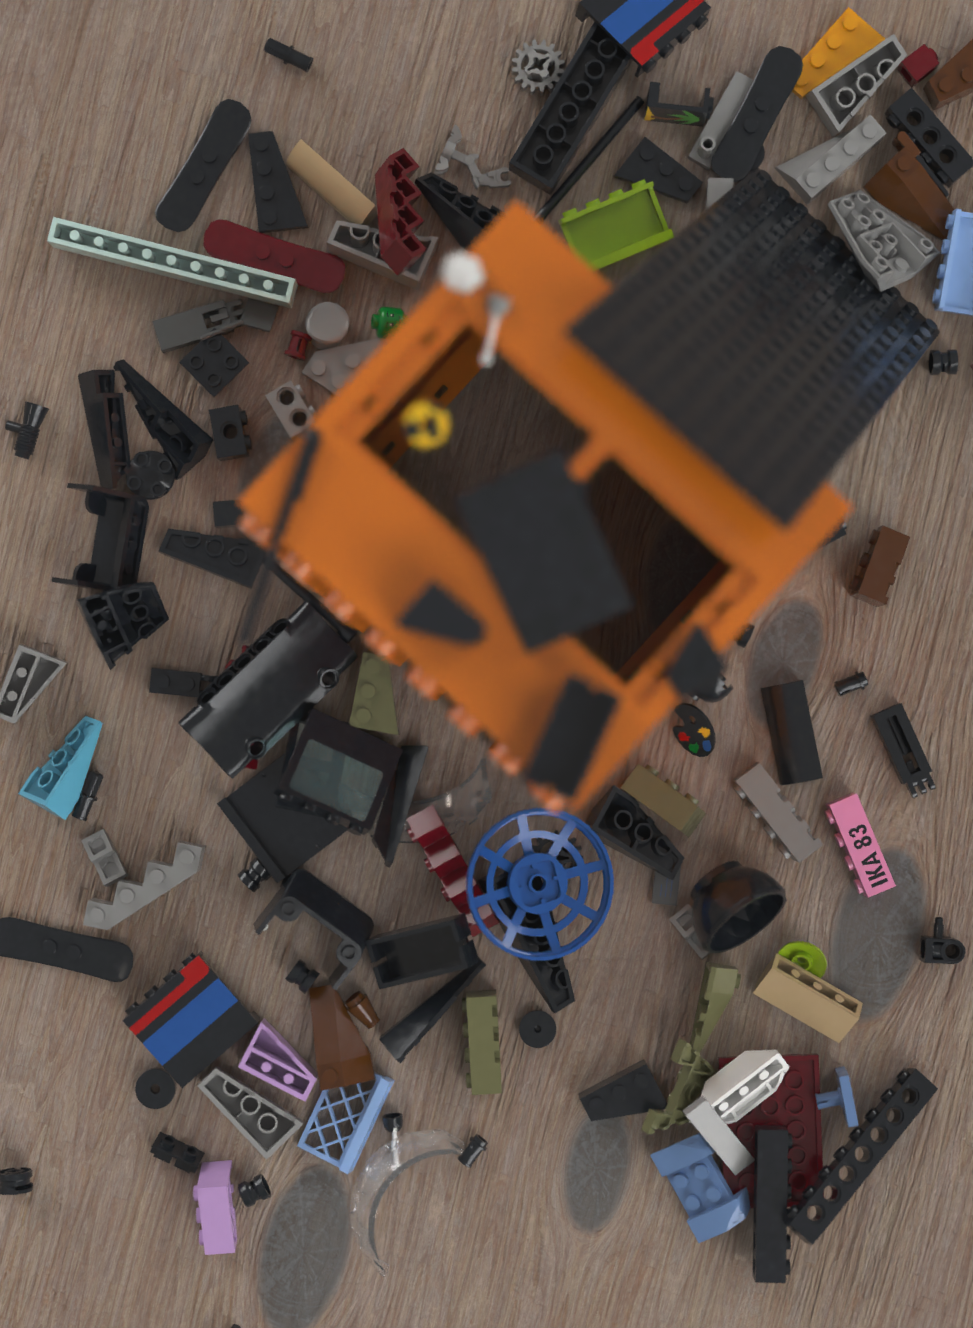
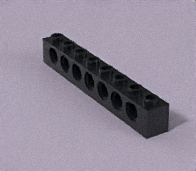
M916 1068L903 1069L896 1076L895 1080L897 1082L894 1086L886 1089L880 1096L882 1101L876 1108L872 1107L864 1117L866 1119L860 1127L857 1126L849 1135L850 1140L845 1146H840L833 1155L835 1159L829 1166L825 1165L817 1175L818 1180L814 1185L806 1187L802 1192L801 1196L803 1198L797 1205H792L786 1212L785 1216L787 1218L783 1223L805 1243L813 1245L938 1090ZM905 1089L910 1094L909 1100L906 1103L902 1099V1092ZM891 1108L894 1111V1118L889 1122L886 1113ZM876 1127L879 1136L877 1140L873 1141L871 1131ZM858 1147H861L863 1150V1157L860 1160H857L855 1157V1151ZM843 1166L848 1171L847 1177L844 1180L839 1176V1171ZM827 1186H830L832 1189V1195L829 1199H825L823 1191ZM813 1205L816 1208V1215L814 1218L809 1219L807 1211Z

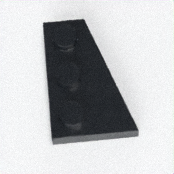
M646 137L643 138L614 175V178L632 183L645 179L646 184L653 181L654 191L686 204L703 184L700 179Z

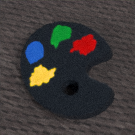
M681 703L677 705L674 711L684 722V726L675 725L673 727V732L678 742L684 749L695 756H708L714 750L716 743L715 732L710 720L698 707L692 704ZM690 716L695 718L694 722L690 720Z

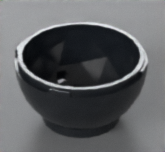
M729 861L717 866L696 883L690 894L694 902L692 918L697 939L702 948L710 953L726 952L745 943L762 931L780 913L787 901L785 889L766 872L742 866L738 861Z

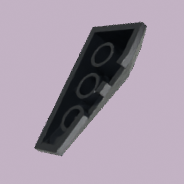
M612 786L594 806L585 822L599 836L603 844L671 880L676 876L684 860L683 855L668 837L664 836L656 827L653 819L647 816L641 809L637 800L616 786Z

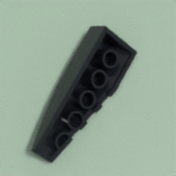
M501 868L495 870L494 890L507 887L508 872ZM487 875L478 880L484 894L487 893ZM536 876L532 880L531 885L534 890H539L543 886L540 876ZM510 897L497 900L502 912L511 920L517 906ZM550 911L549 913L554 925L557 922L554 921L553 912ZM526 912L520 924L521 926L543 928L539 914ZM496 916L503 932L505 933L508 927L504 925ZM518 932L511 945L516 949L529 952L551 950L546 936H527ZM563 957L551 960L519 958L524 969L553 1013H557L575 1001L569 972L565 968Z

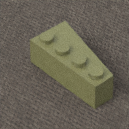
M496 990L467 991L466 998H462V1013H467L468 1022L463 1023L464 1038L469 1039V1048H464L465 1063H470V1073H466V1088H471L472 1095L502 1093L497 993Z

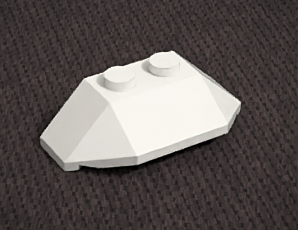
M777 1050L744 1051L705 1081L701 1096L705 1097L726 1124L737 1122L776 1092L789 1066Z

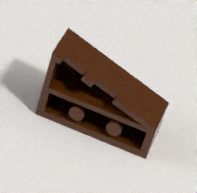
M973 39L931 77L924 86L923 90L933 111L973 93Z
M883 525L878 527L877 530L873 529L868 543L871 544L868 553L864 552L859 561V566L862 567L858 576L854 575L850 583L849 589L852 590L850 596L876 607L887 605L889 598L886 597L890 585L893 586L896 577L894 575L898 565L902 562L910 537Z

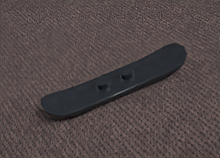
M778 46L771 49L765 56L739 111L712 156V169L720 177L733 178V182L743 180L749 174L773 123L802 74V58L793 49Z
M226 99L221 101L214 109L191 154L156 207V220L165 228L175 232L186 231L199 216L220 176L250 128L252 120L250 111L241 102Z
M13 917L0 919V956L59 967L111 982H122L128 978L132 970L133 953L122 942L69 932Z

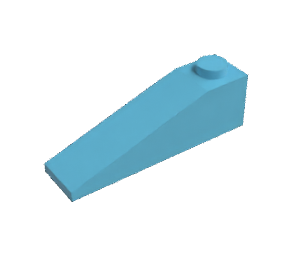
M85 716L65 737V744L58 751L53 750L48 755L50 760L41 769L38 766L18 794L49 813L66 820L80 797L103 723Z

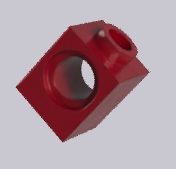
M923 44L901 61L897 71L908 85L913 88L935 71L940 63L936 52L932 48L928 49Z

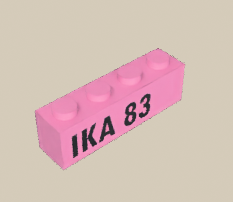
M850 793L825 804L828 809L824 811L830 825L834 824L837 831L834 834L836 842L840 848L844 847L847 856L844 857L846 866L849 871H854L857 878L853 881L858 893H863L864 896L869 898L895 887L894 880L857 793Z

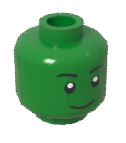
M380 307L377 314L372 315L371 329H375L378 338L388 339L408 315H405L401 308Z

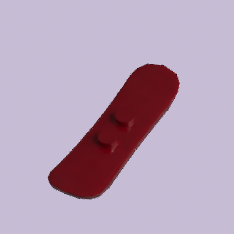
M218 219L211 222L204 233L203 246L207 253L216 259L294 278L298 285L322 293H331L337 290L344 279L345 264L340 257L334 254L290 243L228 220Z

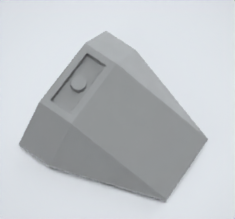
M862 190L831 200L828 203L864 275L880 292L910 280L940 253L931 240L927 239L922 233Z

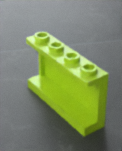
M645 179L631 184L632 190L623 193V190L619 189L608 194L609 199L600 202L599 198L585 203L586 209L577 212V209L573 208L562 213L564 218L558 220L568 247L595 271L672 239L674 235L672 229L668 228L653 189V181L646 184Z

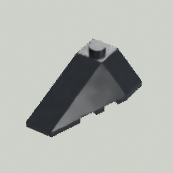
M433 173L426 174L415 180V184L459 245L467 252L504 213L493 205L489 209L478 203L479 198L474 195L467 196L458 192L456 185Z

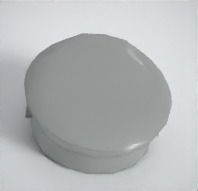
M324 302L319 303L310 310L305 320V326L312 338L311 343L316 348L325 350L334 348L341 342L342 338L347 334L349 327V317L343 307L337 303Z

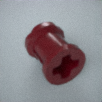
M291 330L292 338L288 350L284 351V355L305 361L306 357L304 354L308 342L312 341V338L306 333Z

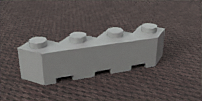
M179 841L173 864L150 860L147 863L143 883L121 879L117 883L113 902L97 898L88 900L83 925L104 930L114 927L200 871L206 846Z

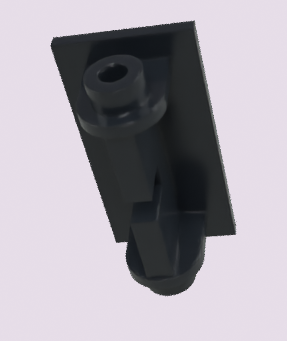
M162 1132L158 1134L150 1150V1153L154 1154L153 1157L167 1163L171 1162L172 1157L176 1158L174 1166L186 1171L188 1174L190 1172L196 1173L199 1163L205 1154L196 1147L185 1144L173 1136Z

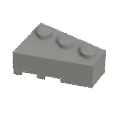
M19 644L0 690V718L15 724L67 664V661Z

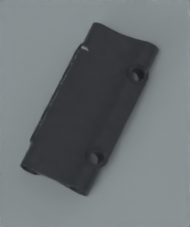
M304 601L289 616V619L281 618L273 623L208 685L197 698L198 706L193 707L178 723L211 756L220 768L233 779L253 759L262 758L328 692L336 687L340 679L339 675L358 658V655L326 623L320 614L307 601Z

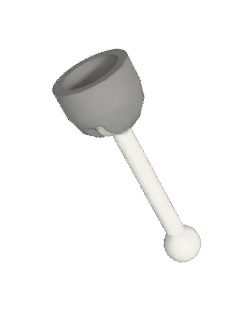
M489 294L488 310L493 315L485 354L481 356V362L484 365H489L492 362L490 354L498 319L508 313L512 299Z

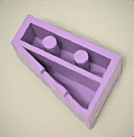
M265 1018L261 1021L238 1066L304 1102L318 1078V1073Z
M232 1160L202 1162L198 1185L193 1187L194 1201L199 1203V1208H196V1221L201 1223L202 1230H199V1244L204 1245L205 1255L235 1253L236 1214L232 1200L234 1185L230 1183Z

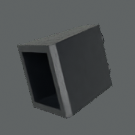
M434 579L428 583L395 622L401 630L469 648L471 644L477 647L487 635V632L484 630L487 624Z

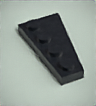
M168 528L159 553L252 589L268 549L259 542L250 541L249 539L227 538L221 535L212 536Z

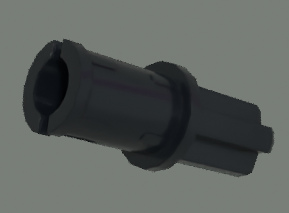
M269 38L265 43L264 51L283 60L285 65L289 63L305 72H308L311 68L313 58L295 50L294 46L291 45L289 47L272 38Z
M96 771L89 772L75 810L72 813L73 817L87 821V816L93 802L98 799L96 795L103 780L101 773Z

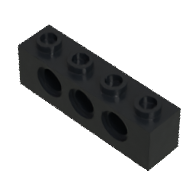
M912 88L889 106L885 112L888 124L894 129L897 128L900 132H906L921 151L919 155L932 168L942 185L945 184L948 188L951 187L973 167V158ZM907 117H914L918 125H910L907 122ZM923 136H931L934 144L925 143ZM939 154H946L950 159V163H943L939 158Z

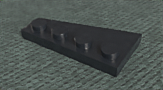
M273 131L249 133L259 232L269 233L308 228Z

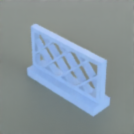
M375 1072L376 1081L371 1090L363 1092L361 1083H357L359 1094L347 1098L344 1087H339L343 1100L332 1104L328 1096L330 1089L322 1090L297 1146L339 1167L340 1171L346 1174L351 1173L357 1164L395 1080ZM370 1093L368 1099L366 1100L365 1094ZM361 1096L364 1105L362 1112L353 1115L349 1100ZM344 1102L349 1116L337 1120L332 1106ZM328 1108L332 1122L320 1126L317 1117L319 1111ZM359 1116L357 1122H355L354 1117ZM350 1119L353 1131L351 1135L342 1137L338 1123ZM315 1122L316 1128L312 1129L313 1124ZM334 1125L338 1139L326 1143L322 1129ZM318 1131L322 1145L314 1148L306 1144L309 1133ZM349 1139L345 1146L344 1140ZM340 1142L343 1153L339 1160L330 1155L329 1145Z

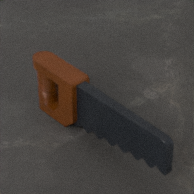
M899 132L892 140V145L899 152L906 147L924 167L944 196H949L948 191L919 155L921 151L906 132Z

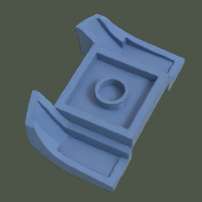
M700 1133L650 1155L661 1176H667L689 1216L687 1223L698 1243L727 1232L743 1221L750 1211L747 1187L733 1195L711 1155L715 1152L714 1149Z

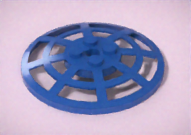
M531 808L520 810L504 817L483 835L469 861L466 875V893L473 919L491 943L519 958L551 960L575 952L598 932L611 907L614 893V875L607 849L599 836L591 830L590 826L564 811L559 810L554 814L549 808ZM533 815L551 816L564 820L566 823L559 834L544 830L529 831L527 817ZM517 820L519 834L507 840L496 853L484 846L489 838L509 822ZM575 827L589 839L598 854V861L585 864L579 851L567 840ZM531 838H545L554 842L546 854L534 853ZM521 842L524 856L519 858L514 864L502 857L512 846ZM562 847L571 854L577 866L564 869L562 864L556 859ZM480 855L491 862L486 877L487 893L474 897L473 874L476 861ZM498 866L508 872L507 887L494 890V875ZM602 870L603 894L598 911H595L584 905L588 892V873ZM536 876H540L543 880V886L539 890H534L531 885L533 878ZM579 876L580 889L577 900L566 895L568 879ZM510 897L517 906L511 920L502 912L497 900ZM490 903L495 915L508 927L502 941L486 927L478 913L477 907ZM560 903L571 909L562 920L553 925L550 911L554 910ZM526 912L539 914L543 928H527L520 924ZM578 914L592 920L588 928L578 938L565 946H560L556 932L568 926ZM518 932L527 936H546L551 950L529 952L516 949L511 945Z

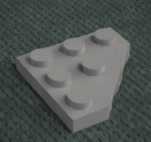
M377 338L315 351L303 369L302 374L336 395L387 339Z

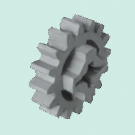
M533 39L532 46L529 47L527 43H523L524 51L516 50L518 58H512V65L516 67L511 69L512 75H518L515 78V84L522 82V91L530 88V95H533L535 90H539L540 95H543L546 88L550 92L553 91V83L556 85L559 77L564 73V70L560 68L565 66L564 60H558L562 53L561 51L554 52V44L547 47L546 40H543L541 45H537L536 40ZM526 58L528 65L522 70L521 66ZM537 64L538 67L542 66V70L540 71L538 68L534 69V65ZM552 65H554L555 70L553 75L550 77L548 70L552 68Z

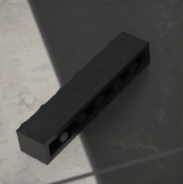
M755 1125L752 1276L755 1283H786V1275H790V1260L786 1259V1250L791 1248L790 1234H787V1226L783 1222L787 1218L785 1216L788 1211L787 1199H791L792 1196L791 1183H788V1174L792 1173V1159L788 1158V1148H792L793 1141L792 1133H788L785 1125Z

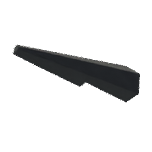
M124 359L116 361L113 368L115 371H120L127 383L124 385L125 390L131 392L138 403L135 405V408L152 439H157L164 451L162 454L171 460L175 469V479H181L206 456L213 439Z
M480 958L479 962L468 969L462 970L380 1036L379 1040L400 1064L412 1048L417 1046L423 1036L456 1001L457 996L465 987L469 986L476 975L486 966Z

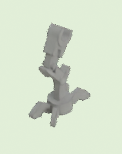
M454 125L451 137L448 138L439 163L435 167L434 174L441 175L447 172L449 168L448 162H450V159H453L468 167L472 175L471 182L477 190L479 186H489V188L509 187L511 180L502 181L500 178L501 174L509 172V168L502 167L481 174L474 162L479 158L478 154L465 155L455 150L457 143L461 142L462 135L459 127Z

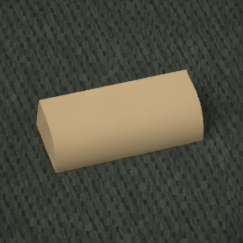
M300 139L288 156L286 162L288 168L348 222L368 226L378 215L376 205Z
M777 953L762 972L753 990V994L837 1043L841 1042L859 1020L863 1005L862 1002Z

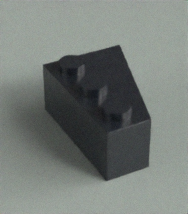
M644 1059L578 1094L591 1121L646 1113L649 1109L664 1110L667 1106V1102Z

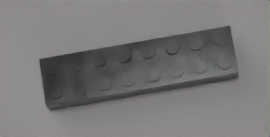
M595 21L509 162V171L549 195H552L633 61Z

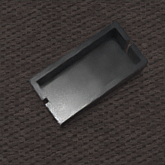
M568 673L521 779L544 790L548 784L552 786L550 793L575 803L623 697L600 686H597L596 690L593 691L591 688L594 683Z
M465 913L377 934L365 941L371 963L377 962L385 956L387 958L384 962L373 967L379 990L468 969L479 962L473 939L468 940L471 931Z

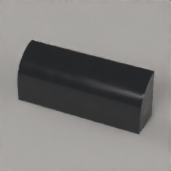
M803 680L761 688L780 785L823 778Z

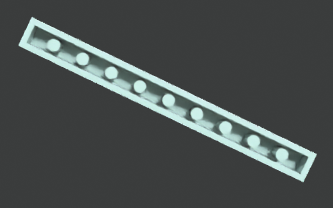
M53 217L47 239L53 248L291 309L298 286L294 278Z

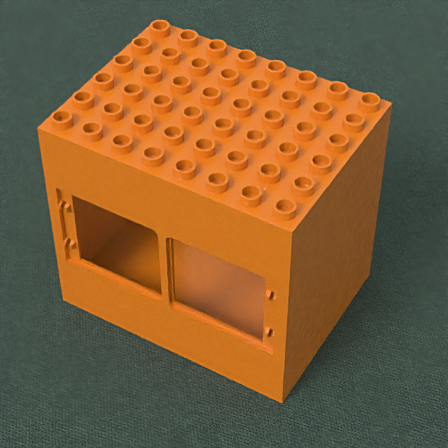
M515 200L466 253L481 261L480 270L484 271L485 275L480 288L474 287L470 294H463L447 288L443 278L306 427L318 429L322 435V442L320 443L301 503L296 501L287 530L281 538L276 551H281L278 556L281 559L280 562L301 582L324 597L322 601L346 623L362 633L372 625L373 628L364 639L386 660L399 667L407 659L412 661L415 666L405 677L424 695L435 701L444 693L449 695L457 704L447 716L471 738L483 727L497 739L488 748L489 754L513 776L523 765H527L568 673L594 683L591 688L593 691L596 690L597 686H600L622 696L623 698L575 803L550 793L552 786L548 784L544 790L525 782L530 792L556 814L565 803L576 812L679 699L665 678V675L690 635L694 625L697 623L701 624L718 652L721 653L854 507L825 482L788 531L782 530L565 334V329L613 289V287L519 201ZM489 294L512 299L508 313L498 319L490 354L493 358L497 352L501 353L589 434V442L568 463L574 478L584 481L605 457L613 456L723 556L614 676L570 636H566L527 654L481 554L389 471L413 444L409 441L404 431V419L409 409L421 402H431L445 410L485 366L481 362V356L485 354L493 315L488 310ZM443 386L447 387L448 389L437 399L435 395ZM428 420L423 421L421 427L426 430L432 423ZM300 434L238 500V503L248 511L247 515L238 524L267 549L305 439ZM393 442L396 446L385 455L383 451ZM434 579L487 624V627L484 629L487 635L477 647L471 644L469 648L401 630L395 622L428 583ZM690 610L694 614L683 624L680 620ZM639 667L642 671L631 681L628 676Z

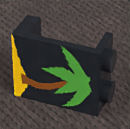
M650 82L646 98L645 121L703 127L705 119H710L714 103V97H710V88H705L700 107L658 103L660 83Z

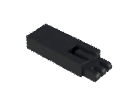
M902 703L895 704L871 715V719L901 784H906L911 797H918L914 788L918 786L921 794L927 793L923 784L927 782L930 790L936 789L930 775L932 769ZM912 752L919 767L914 768L913 761L908 760L905 762L902 756Z

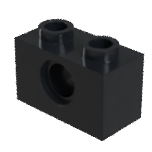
M239 405L209 409L217 459L221 462L249 457L248 450L252 449L250 435L245 434L244 426L248 425L246 411H241ZM229 427H236L238 429V434L233 439L226 438L225 433Z

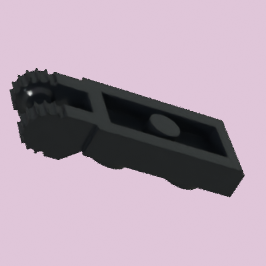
M152 668L149 693L198 697L203 691L201 690V681L212 683L218 676L202 675V673Z

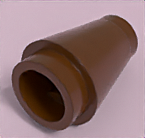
M357 991L345 1001L347 1011L368 1029L374 1027L380 1021L367 994Z

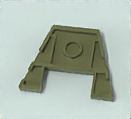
M681 1038L678 1039L670 1060L683 1064V1068L677 1074V1082L673 1091L668 1096V1104L665 1111L649 1109L641 1128L647 1134H654L655 1129H661L662 1131L669 1129L670 1125L674 1123L682 1125L691 1122L683 1110L701 1097L705 1081L717 1073L688 1042Z

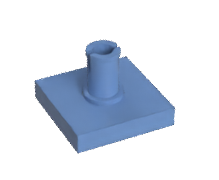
M845 1066L835 1068L838 1083L837 1091L816 1093L815 1098L818 1110L840 1105L848 1127L859 1126L849 1075Z

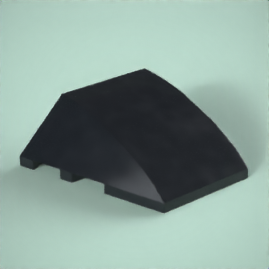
M153 582L127 584L101 591L76 601L91 636L110 670L116 666L115 661L124 653L128 655L133 651L132 646L139 640L147 639L169 620Z

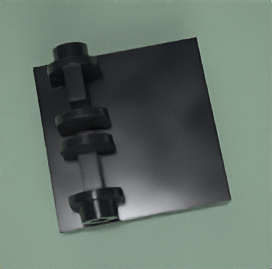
M221 333L200 341L179 362L213 397L249 364Z

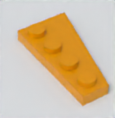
M848 7L802 59V74L792 92L800 99L804 98L814 88L877 46L885 38Z

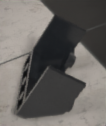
M68 483L67 488L86 492V509L89 513L99 516L91 564H78L74 569L72 579L52 577V582L100 591L137 583L149 513L148 501L142 496L96 485Z
M297 869L289 876L253 923L254 929L260 935L275 915L283 921L291 922L296 920L305 911L341 937L343 940L336 949L337 958L341 963L329 977L332 988L337 990L360 960L366 947L365 941L370 938L373 932L374 923L366 912L306 869Z

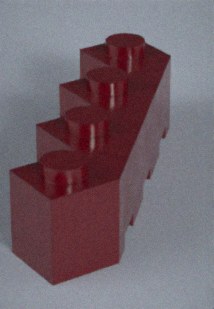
M404 148L390 155L375 173L381 258L397 276L411 268L427 250L414 235L424 220L412 207L422 193L412 183L410 178L420 166Z
M431 805L407 818L411 827L407 829V832L413 843L418 841L427 856L423 860L430 873L435 871L444 886L440 890L447 902L452 901L459 914L465 913L471 935L475 937L482 932L474 921L468 905L466 893L468 866L434 805ZM473 875V895L477 897L483 895ZM490 904L477 907L478 913L488 929L499 923Z

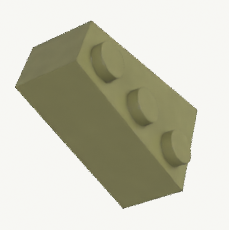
M363 652L349 725L399 735L390 661L386 660L382 655Z
M637 764L621 789L687 837H690L706 815L697 806L699 801L689 793L683 796L677 792L679 786L669 779L663 782L657 777L659 772L648 764L645 768Z

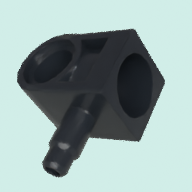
M936 917L933 936L921 935L920 960L924 963L957 964L965 957L966 951L963 943L955 938L944 936L943 918ZM954 944L956 948L955 953L947 957L945 954L946 947Z

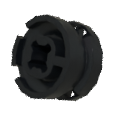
M21 1167V1169L7 1168L0 1170V1194L18 1195L31 1192L33 1190V1183L30 1182V1178L33 1176L31 1168Z

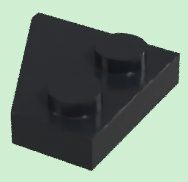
M700 623L694 625L690 635L665 675V678L680 700H683L729 670V667Z

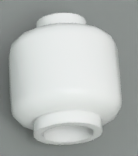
M456 252L453 256H447L440 277L444 278V284L447 288L463 294H470L474 287L480 288L485 272L480 270L481 261L478 258L462 252Z

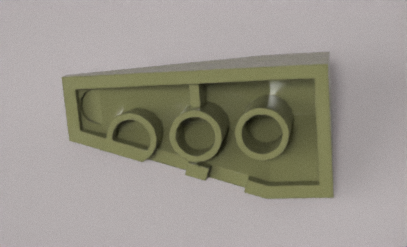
M706 961L690 1039L691 1047L699 1054L732 998L734 989L739 988L741 974H738V969L734 966Z

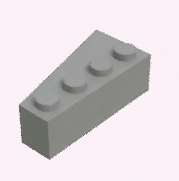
M756 762L733 780L736 784L733 787L735 792L741 799L746 797L751 804L748 809L756 819L761 817L766 824L763 829L771 839L776 837L781 844L778 849L786 859L791 857L792 860L800 863L824 845L819 838H813L810 834L809 825L799 815L795 814L794 806L784 795L780 794V788L760 763Z

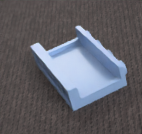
M955 209L952 211V214H948L945 229H949L947 239L943 240L941 254H944L943 264L938 266L937 279H940L938 289L934 290L932 303L935 304V310L973 316V213Z

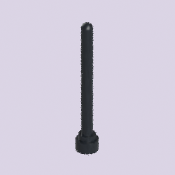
M275 562L272 573L299 597L307 601L326 621L337 629V634L348 644L359 630L341 621Z

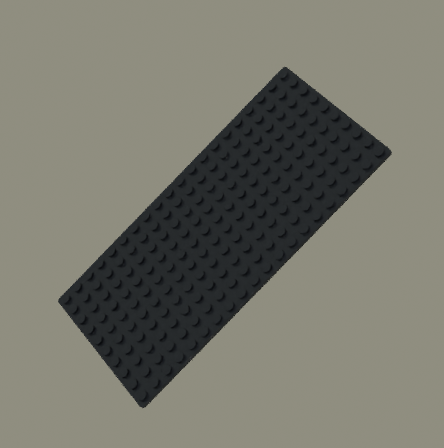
M757 168L580 315L564 332L782 530L788 531L936 339L940 331L936 323L931 319H926L919 312L915 304L907 302L896 287L893 286L880 292L864 275L853 252L845 246V242L840 237L830 233L821 220L811 216L803 204L797 203L791 198L790 193L784 187L778 186L772 181L769 173Z

